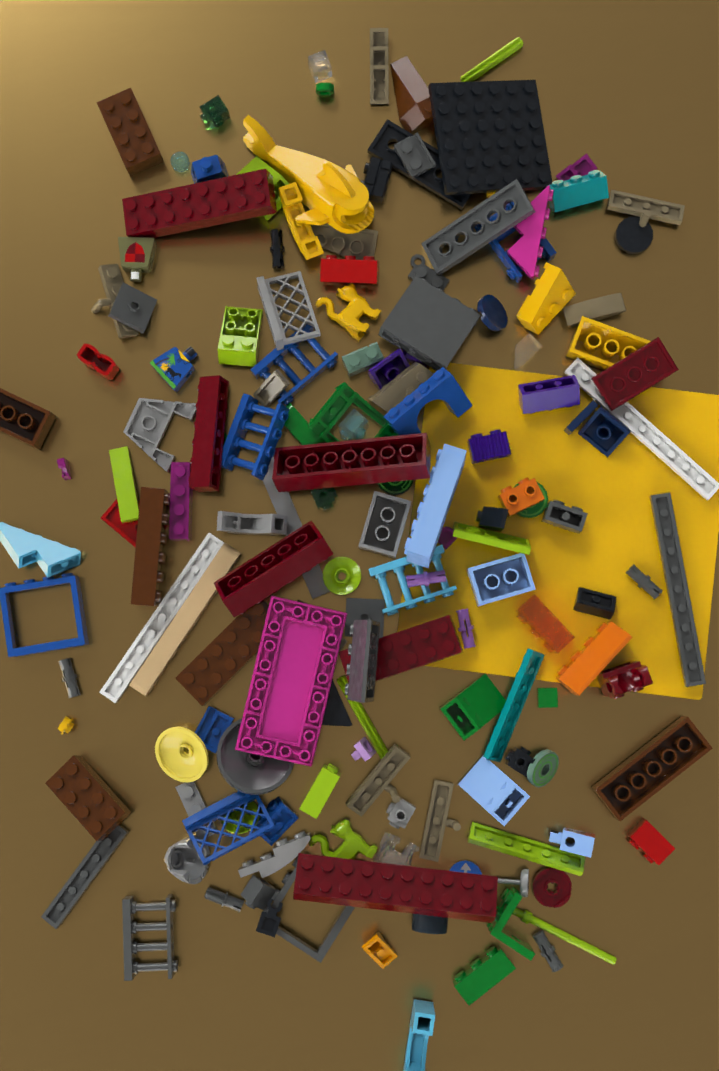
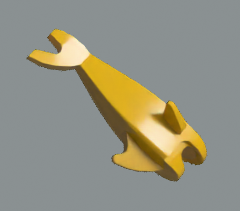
M250 115L243 119V125L248 131L243 137L246 146L260 159L267 161L289 184L297 183L303 198L302 203L310 209L295 217L297 223L324 225L327 223L337 231L345 234L358 233L372 223L374 208L369 201V192L356 176L352 165H347L344 169L325 159L278 146L274 143L268 132Z

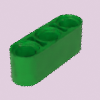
M289 403L286 406L289 409V416L284 427L300 445L325 443L320 436L308 427L309 423Z

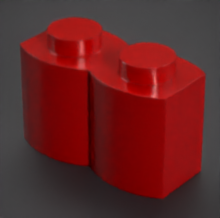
M84 343L76 354L88 368L96 370L105 379L113 380L120 370L118 365L109 356L101 354L90 344Z

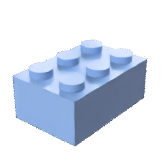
M523 553L484 563L466 570L477 607L536 590L526 556Z

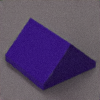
M399 348L369 369L368 376L378 390H380L410 365Z

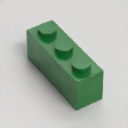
M500 945L491 947L485 953V957L481 960L479 958L470 964L471 968L466 972H459L454 977V987L468 1006L516 969L514 963Z

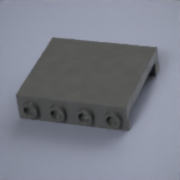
M415 276L382 324L378 335L437 371L444 367L447 370L450 362L473 327L476 326L481 315L475 309L463 305L458 299L450 297L442 289L432 286L426 279Z

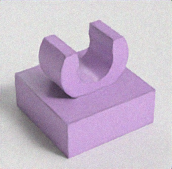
M363 737L354 745L356 751L351 756L355 761L362 757L366 762L376 751L366 737Z

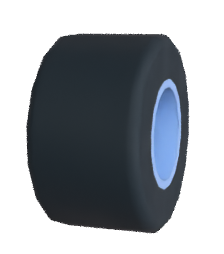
M413 914V931L426 934L447 933L448 918Z

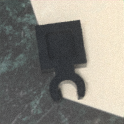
M269 899L267 903L268 913L262 911L256 931L275 938L281 917L276 916V914L282 909L283 903L280 902L279 906L274 909L271 906L273 899Z

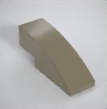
M616 293L564 307L563 311L568 327L573 328L578 326L582 316L598 321L626 312L622 293Z

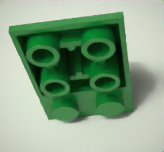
M485 673L439 709L462 740L465 741L500 713L506 700Z

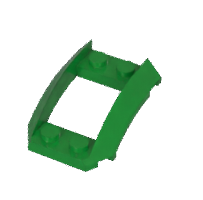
M346 382L335 388L336 391L316 416L310 418L308 425L326 443L339 442L329 431L352 404L381 427L374 438L397 436L383 417L384 415L371 406L357 392L352 390Z

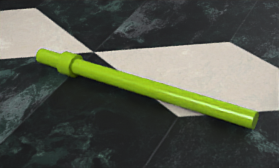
M516 907L512 913L526 924L531 923L612 965L616 963V957L533 916V913L527 910L523 911Z

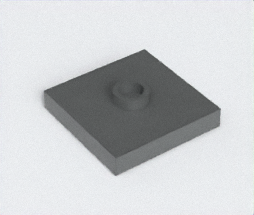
M123 282L108 316L143 333L157 299Z
M346 598L347 618L345 622V636L353 637L350 636V625L354 624V620H373L380 622L379 638L383 637L384 614L382 609L385 607V600Z

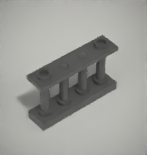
M169 894L166 897V902L137 903V901H134V896H125L122 899L124 981H132L138 972L168 971V979H172L175 972H178V960L174 959L173 912H176V900H173V894ZM166 910V922L137 923V921H134V914L137 911ZM167 930V942L138 943L135 941L137 931ZM167 950V962L139 964L135 962V954L138 952Z

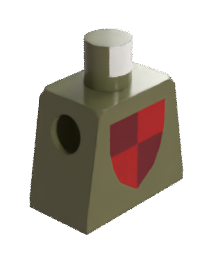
M118 237L123 270L130 272V281L141 282L142 272L150 273L152 270L157 248L155 239Z

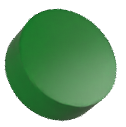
M331 83L316 84V93L322 96L334 94V85Z

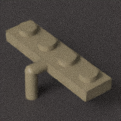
M612 189L607 205V210L639 216V225L641 227H645L649 219L681 225L685 205Z
M118 264L100 265L98 268L107 298L99 299L94 304L91 311L95 314L103 306H109L110 310L123 283ZM113 319L119 339L135 337L139 334L137 330Z
M394 744L348 799L346 806L362 817L383 790L390 793L393 802H399L400 796L396 788L389 783L411 758L410 755Z
M434 779L419 858L438 862L445 826L451 827L455 831L461 829L458 821L447 819L454 783Z

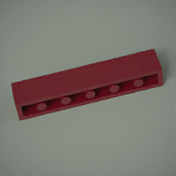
M220 375L200 377L198 385L196 420L194 422L195 431L192 441L193 452L190 460L191 472L189 476V488L197 492L219 491L229 381Z

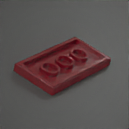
M657 337L592 377L591 380L610 411H613L679 369L660 338Z

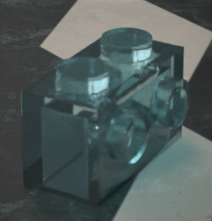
M353 409L339 424L340 437L344 441L363 439L366 436V430L369 428V421L356 409Z

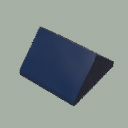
M600 407L578 434L606 457H609L631 430L604 408Z

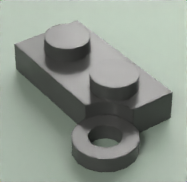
M414 255L410 261L413 269L408 278L413 281L415 276H418L419 278L426 279L432 286L444 291L450 280L442 275L439 276L433 269L426 266L425 258L422 255ZM416 259H420L421 264L416 265L414 261Z

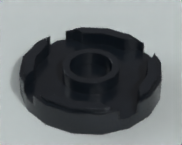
M640 217L624 219L618 225L615 232L617 246L628 254L644 252L653 240L651 225L647 223L645 227H641L639 225Z

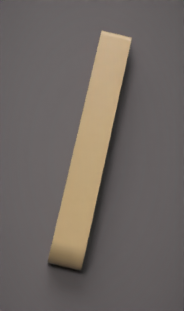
M227 543L223 544L131 681L130 687L145 697L150 693L217 593L214 582L230 573L241 556L239 551Z

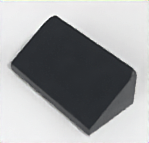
M579 587L573 610L611 619L615 611L616 596Z

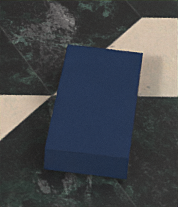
M593 400L564 431L568 435L571 434L598 407V404Z

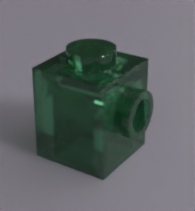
M219 95L200 106L202 114L199 116L205 125L208 124L211 129L222 126L230 118L229 111Z
M334 487L310 489L318 510L323 509V511L334 507L333 504L336 503L335 498L338 497Z

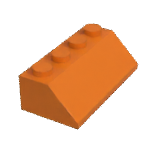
M612 621L603 622L596 629L598 633L594 637L590 636L583 645L585 647L582 651L579 652L577 650L571 656V663L568 666L563 665L557 672L559 676L556 679L573 695L580 696L632 639L629 633Z

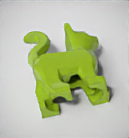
M344 819L335 826H331L330 832L344 839L343 843L334 852L329 851L328 841L323 835H314L309 841L310 846L315 845L317 842L321 844L323 856L355 860L354 858L358 853L372 859L378 849L375 844L369 846L360 834L354 832L348 819Z

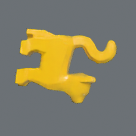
M350 283L341 289H337L336 296L349 302L348 306L339 314L334 312V304L327 297L319 298L315 306L319 308L325 304L329 318L336 321L350 336L359 342L365 335L363 332H366L370 327L368 323H361L359 321L360 318L364 315L376 321L381 314V310L372 309L366 299L357 294L356 286Z

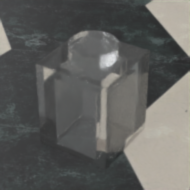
M325 50L308 56V66L315 83L332 77V66Z

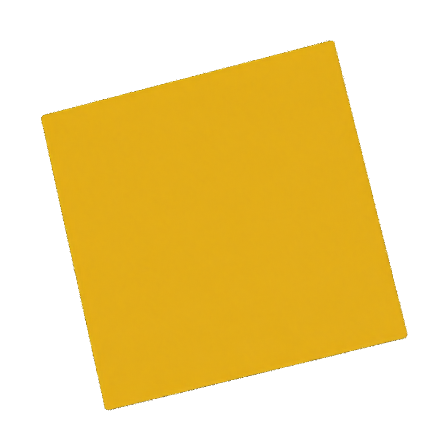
M450 363L447 371L453 375L473 406L458 418L447 408L443 400H432L425 404L422 433H427L431 445L430 472L432 467H435L437 452L439 449H443L444 443L467 450L465 464L443 527L447 526L453 529L454 522L478 527L479 522H476L478 510L482 511L484 506L503 508L498 499V496L502 494L500 490L508 486L514 488L519 481L527 477L529 480L535 478L538 483L543 485L547 491V503L558 500L570 508L572 506L579 507L588 514L582 532L579 534L541 522L545 510L534 518H523L517 514L507 517L505 527L500 533L529 539L531 551L530 555L525 554L536 590L478 607L466 570L474 566L519 554V552L457 538L446 550L444 549L445 552L441 554L442 558H440L449 587L455 585L457 587L453 591L454 595L445 598L439 595L435 597L433 602L425 604L424 601L416 603L417 607L408 610L405 607L400 608L397 632L451 615L464 653L425 666L516 677L523 657L529 648L545 655L535 680L560 683L556 679L559 676L557 674L559 669L563 665L568 666L571 663V656L577 650L579 652L582 651L585 647L583 645L590 636L594 637L598 633L596 629L603 622L612 621L629 633L632 639L602 671L630 661H640L641 665L648 667L653 684L643 687L644 689L637 691L638 693L700 700L703 694V684L685 687L650 496L669 492L671 494L705 674L719 533V489L709 500L704 499L631 432L609 457H606L578 434L593 414L601 407L599 404L568 435L564 429L594 400L581 388L580 405L562 407L550 411H539L533 414H523L519 404V384L564 376ZM429 367V370H430L432 373H435V372H436V370H434V369H432L431 367ZM650 387L627 401L719 483V395ZM499 429L501 432L506 431L511 451L510 456L472 464L467 444L468 439H471L472 435L482 433V436L490 435L491 431ZM430 478L415 481L409 538H411L414 519L418 520V506L420 501L424 502L423 493L426 484H429ZM431 561L429 568L423 567V570L427 571V573L435 572L436 569L433 561ZM412 564L405 566V577L417 574ZM633 564L646 576L649 575L651 577L650 580L663 590L656 599H653L643 588H639L638 584L626 574V571ZM440 582L429 584L431 593L442 590ZM421 585L409 588L413 599L424 596ZM581 587L616 596L615 611L612 618L605 619L573 610L578 588ZM403 593L401 597V603L405 602ZM468 608L471 625L474 627L472 631L476 647L464 649L461 632L458 631L460 626L456 611ZM597 677L590 683V687L600 688Z

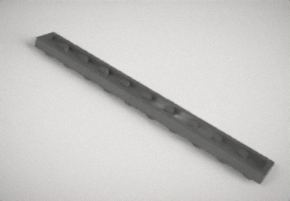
M669 492L651 495L650 502L685 687L706 684L671 494Z

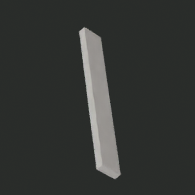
M272 457L268 473L265 475L263 482L276 513L287 515L286 536L302 527V523L289 492H278L272 480L274 457ZM319 564L302 574L312 599L330 592L324 584L323 573Z

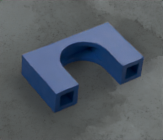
M442 367L427 381L420 384L415 391L407 395L397 406L390 409L383 417L397 436L418 434L422 432L418 428L417 417L422 407L428 402L437 399L443 400L447 408L458 418L473 405L453 375Z

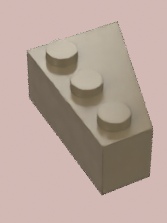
M414 362L367 399L388 413L390 409L397 406L407 395L415 391L420 384L433 376L434 373L420 363Z

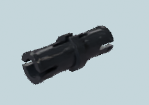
M273 229L270 231L272 268L283 269V251H285V247L282 242V230L279 229L278 232V229Z

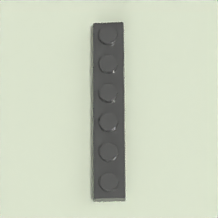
M119 824L104 840L95 842L41 918L55 929L60 927L129 831Z

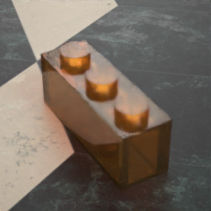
M535 594L529 597L516 610L518 613L516 617L523 624L527 623L531 627L530 632L537 639L540 637L545 642L543 646L550 653H559L575 638Z

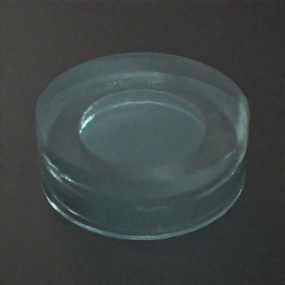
M176 152L170 159L172 168L177 172H184L189 168L190 161L184 152Z

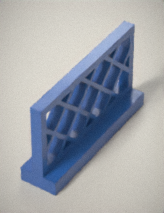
M240 791L182 820L203 865L275 828L259 795L245 794ZM256 800L259 805L257 812L247 810L248 803ZM235 810L242 812L239 821L229 819L230 813ZM245 813L255 816L252 825L242 823ZM258 817L267 819L269 825L263 828L255 826ZM214 821H224L221 831L211 828ZM227 822L237 825L234 835L224 832ZM240 826L251 829L248 836H237ZM199 829L206 831L203 840L196 839L193 832ZM209 832L219 834L217 844L207 842ZM222 836L233 838L231 845L227 847L221 846ZM205 845L215 848L213 854L207 858L202 853Z

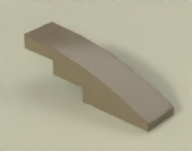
M370 28V105L389 104L388 28Z

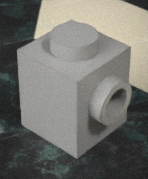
M401 797L399 802H391L386 810V813H388L387 819L390 820L389 824L397 829L400 827L405 829L416 806Z

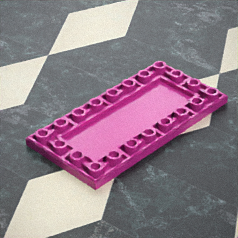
M271 595L235 750L312 767L347 613Z

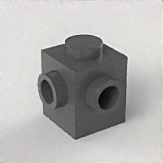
M253 875L242 891L241 896L246 900L245 904L252 909L257 907L264 910L276 889L267 880Z

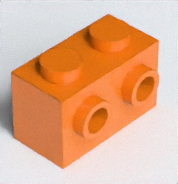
M527 477L519 481V485L514 488L508 486L500 490L502 494L498 496V499L504 509H509L507 517L519 513L545 499L535 478L529 480Z

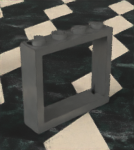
M298 856L292 864L295 868L291 874L287 872L282 880L283 887L281 890L276 889L271 898L273 899L271 906L274 909L279 906V903L283 900L295 880ZM267 906L265 907L263 912L268 913L269 909ZM344 906L318 950H315L280 926H278L276 934L321 963L355 907Z

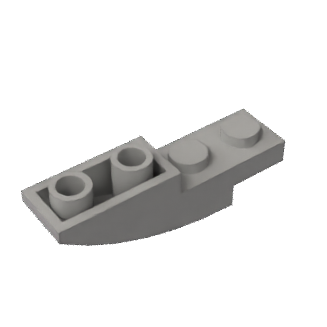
M303 831L295 834V838L287 841V838L281 839L273 847L274 855L270 852L260 856L258 861L253 862L251 859L241 863L242 867L238 869L240 878L258 871L261 877L264 878L282 869L306 847L312 837L311 833L306 834Z

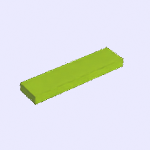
M125 446L109 450L121 522L126 523L138 520L139 503L129 448Z

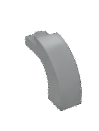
M218 511L217 531L246 535H287V515L242 514Z

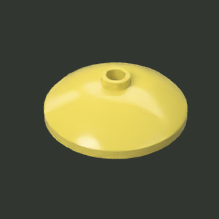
M171 727L162 732L156 741L155 754L162 770L174 780L186 783L193 782L206 772L209 763L208 752L204 742L193 731L184 727Z

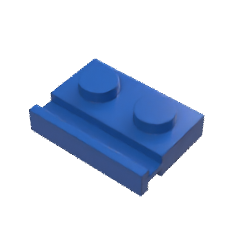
M209 705L194 733L201 738L206 749L216 753L222 734L232 724L234 718Z

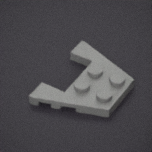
M139 398L123 432L166 472H169L171 462L174 461L175 456L158 449L174 413L192 421L196 414V403Z

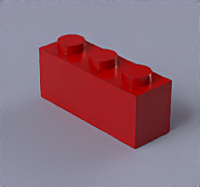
M326 255V259L321 258L320 282L378 284L379 261L375 260L373 256H363V260H356V256H345V259H337V255Z

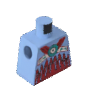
M564 828L563 832L551 830L549 842L560 844L559 850L590 858L592 856L595 834ZM571 837L575 842L570 844L567 843L566 839Z

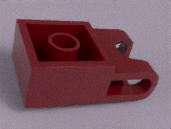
M630 661L601 671L597 676L603 696L613 699L625 696L624 693L632 691L633 693L643 690V687L653 684L648 667L641 665L640 661Z

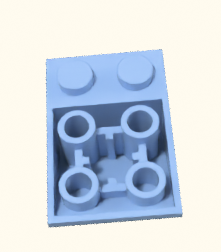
M483 756L458 783L464 791L503 826L510 821L530 797L490 760Z

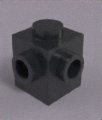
M521 746L520 749L515 747L514 750L510 749L505 756L507 760L505 764L527 777L528 766L530 763L533 764L535 759L530 757V751Z

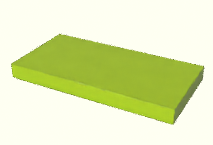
M454 522L453 537L530 555L531 546L529 539Z

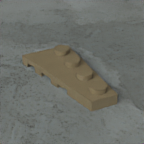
M327 223L324 225H311L314 235L318 236L322 248L342 257L356 256V260H363V256L374 257L378 231L364 229L358 233L345 234L337 231Z

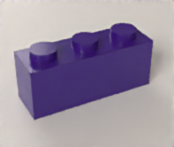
M575 375L518 385L519 404L523 414H533L539 411H550L557 408L580 405V385Z

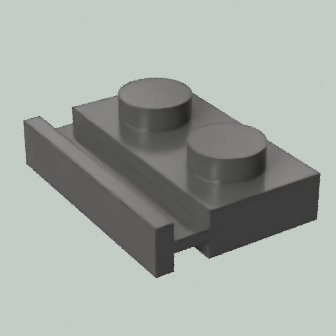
M418 132L394 144V149L411 179L436 166Z

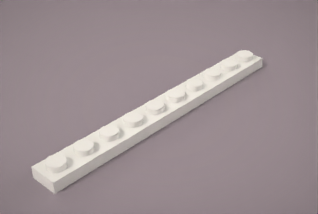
M578 357L565 370L564 374L567 376L575 375L583 391L630 429L631 433L704 499L709 500L719 489V483L631 404L626 402L610 411L591 380L597 374Z
M211 533L207 534L99 693L114 703L118 702L223 546V541Z

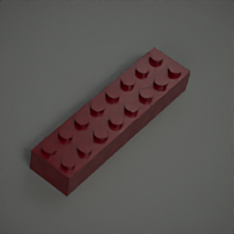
M267 169L122 199L126 235L128 237L156 238L277 213L273 176Z
M427 433L279 447L275 448L272 480L278 492L428 479L430 478L431 445Z

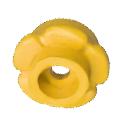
M66 716L57 728L62 732V735L65 732L69 734L75 724L72 723L73 718L70 719Z

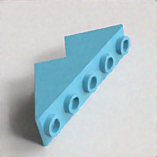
M0 522V542L18 568L37 562L48 578L80 565L81 552L78 549Z

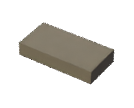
M277 369L253 395L262 406L269 407L290 383Z

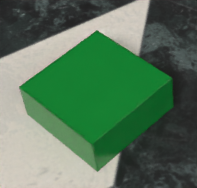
M537 688L538 708L558 707L557 688Z

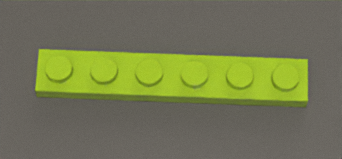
M472 822L470 826L468 843L578 876H582L584 872L585 856L562 851L558 847Z

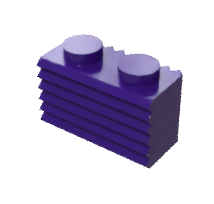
M500 429L491 431L490 435L482 436V433L474 434L467 441L472 464L511 455L506 431L501 432Z

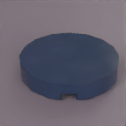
M489 294L480 298L477 309L478 312L481 311L482 322L492 331L504 329L508 324V317L501 302Z

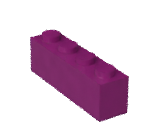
M171 462L169 539L172 541L192 540L193 489L189 488L190 462Z

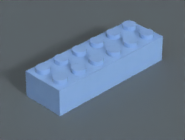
M445 443L443 449L438 450L435 467L433 466L430 472L429 484H426L424 489V502L420 501L418 506V520L414 519L411 527V538H407L404 547L407 562L429 568L465 464L467 450Z

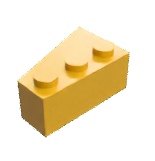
M547 262L543 267L545 271L541 278L536 279L534 283L536 287L531 296L528 295L516 315L525 329L537 335L543 331L576 294L562 269Z

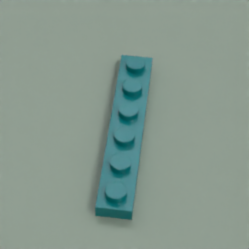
M529 648L527 649L512 688L508 693L505 705L501 710L498 722L494 727L491 739L486 747L483 757L488 760L501 762L545 656L544 654Z

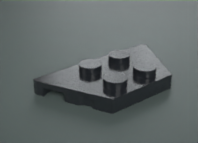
M332 679L322 725L352 726L353 724Z

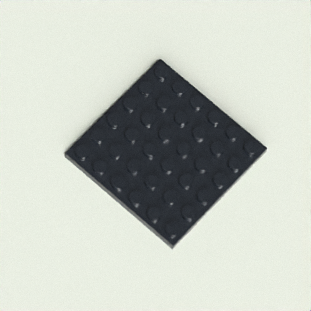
M536 80L429 84V96L445 195L498 192L516 179L520 182L524 191L544 190L547 185L552 184Z

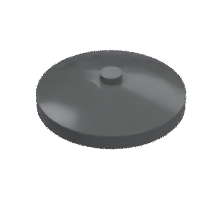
M239 719L224 731L219 740L216 754L219 771L231 787L242 793L261 795L272 792L287 780L294 763L235 750L242 719Z

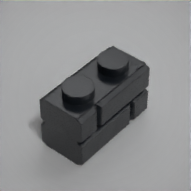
M371 157L370 162H366L364 167L366 177L365 181L361 180V183L367 188L370 201L384 202L393 163L391 161Z

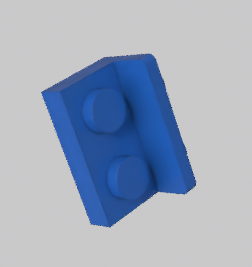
M279 796L272 800L266 808L275 828L260 835L271 846L299 818ZM259 817L256 824L260 828L269 825L267 819Z

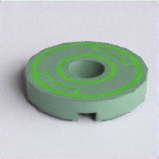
M549 749L542 750L534 757L536 760L528 766L527 780L538 788L548 784L558 770L559 757Z

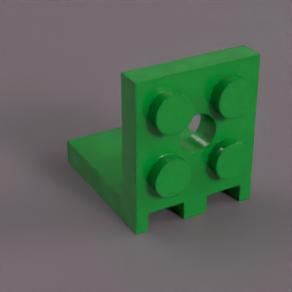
M511 885L510 889L506 888L503 892L500 905L496 906V918L493 923H488L486 926L492 936L531 961L535 955L532 947L504 928L522 899L519 890Z

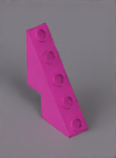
M549 185L531 201L536 212L513 227L522 237L507 251L508 256L531 280L539 276L540 265H537L538 258H542L543 246H540L541 239L546 237L547 228L544 227V222L549 220L550 209L547 206L548 201H552L554 190L550 189Z

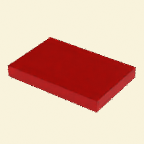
M116 499L102 515L101 519L136 548L138 520L122 523ZM165 525L164 531L169 527V525Z

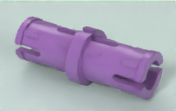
M445 570L429 573L423 571L422 574L407 575V587L425 585L426 587L429 584L446 582Z
M468 608L457 610L456 613L460 626L458 631L461 632L464 649L476 647L472 631L474 627L471 625Z

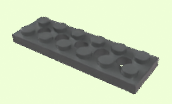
M516 179L421 244L436 274L440 276L536 211L520 182ZM514 202V207L511 210H506V205ZM493 213H498L497 219L490 221V216ZM477 224H481V229L478 232H474V227ZM465 234V240L458 243L459 236ZM449 245V251L442 253L443 247Z

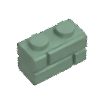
M377 342L370 344L369 347L365 346L342 356V362L349 378L371 369L384 359Z

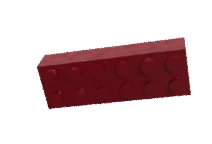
M311 520L215 581L214 585L232 616L236 617L243 614L253 605L260 603L270 594L276 593L281 587L293 582L303 573L310 571L320 562L326 561L333 555V552Z
M451 615L379 638L375 682L464 653ZM348 649L338 653L349 683V675H347L346 671L347 664L351 662V656L348 655Z

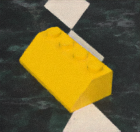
M582 316L566 357L574 360L578 357L585 364L605 370L651 341Z

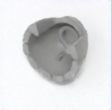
M194 836L196 839L203 840L201 837ZM190 837L180 840L169 847L164 857L169 872L177 879L188 884L200 883L207 874V868H209L208 864L203 865ZM207 845L204 846L202 852L205 858L210 855Z

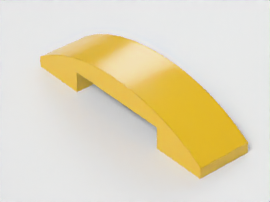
M294 182L279 187V196L288 225L304 258L309 260L323 255L324 251L318 236L314 235L311 225L297 223L295 220L297 215L305 212L302 205L303 198L297 183Z

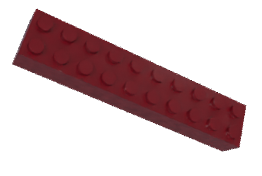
M298 853L293 900L493 923L496 918L498 877Z

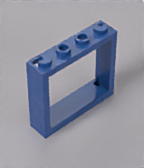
M73 573L62 574V578L54 579V576L43 577V581L35 582V579L24 580V584L16 585V582L6 583L4 584L5 587L0 588V602L8 657L89 645L79 576H73ZM70 583L78 638L16 648L9 593Z

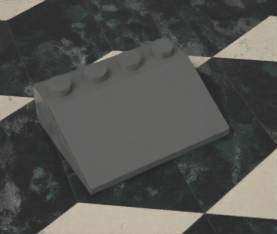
M354 620V624L350 625V636L353 637L352 644H349L348 655L351 656V662L347 664L346 671L347 675H349V683L345 685V695H348L347 700L362 703L374 701L380 622Z

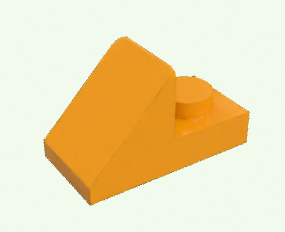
M379 931L362 945V949L382 969L398 957L396 952L385 942Z

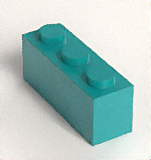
M599 170L590 171L584 176L574 175L565 181L556 180L549 185L550 189L554 190L552 201H549V206L554 212L609 198L607 176Z

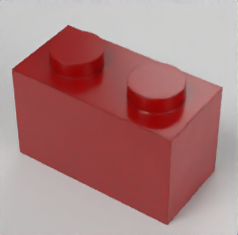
M644 818L627 833L631 838L628 842L637 850L641 848L645 852L643 857L651 864L655 862L657 865H660L675 850Z

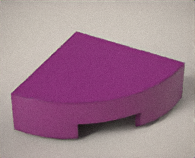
M65 458L57 459L58 468L62 470V478L64 480L72 479L68 460Z

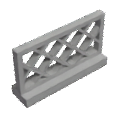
M301 271L264 279V276L256 278L260 298L277 351L284 349V345L321 336ZM298 278L299 280L296 287L288 284L291 279ZM278 283L282 286L277 292L271 289L270 285ZM285 287L293 291L290 297L281 294ZM296 293L304 296L301 303L293 299ZM278 297L286 300L283 307L275 304ZM290 303L298 306L295 312L286 309ZM302 308L309 311L306 318L298 315ZM283 313L292 316L288 323L280 320ZM295 318L303 322L300 328L291 325ZM308 324L314 327L315 331L307 333L303 329ZM288 328L297 332L295 336L286 338L285 333Z

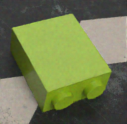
M331 763L328 766L326 764L323 765L299 810L317 819L340 778L341 773L338 772V767Z

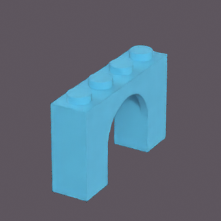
M413 1000L403 1071H425L429 1036H433L435 1022L433 1002Z

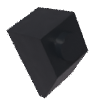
M484 506L482 511L478 510L476 522H479L478 527L501 532L505 527L509 509Z

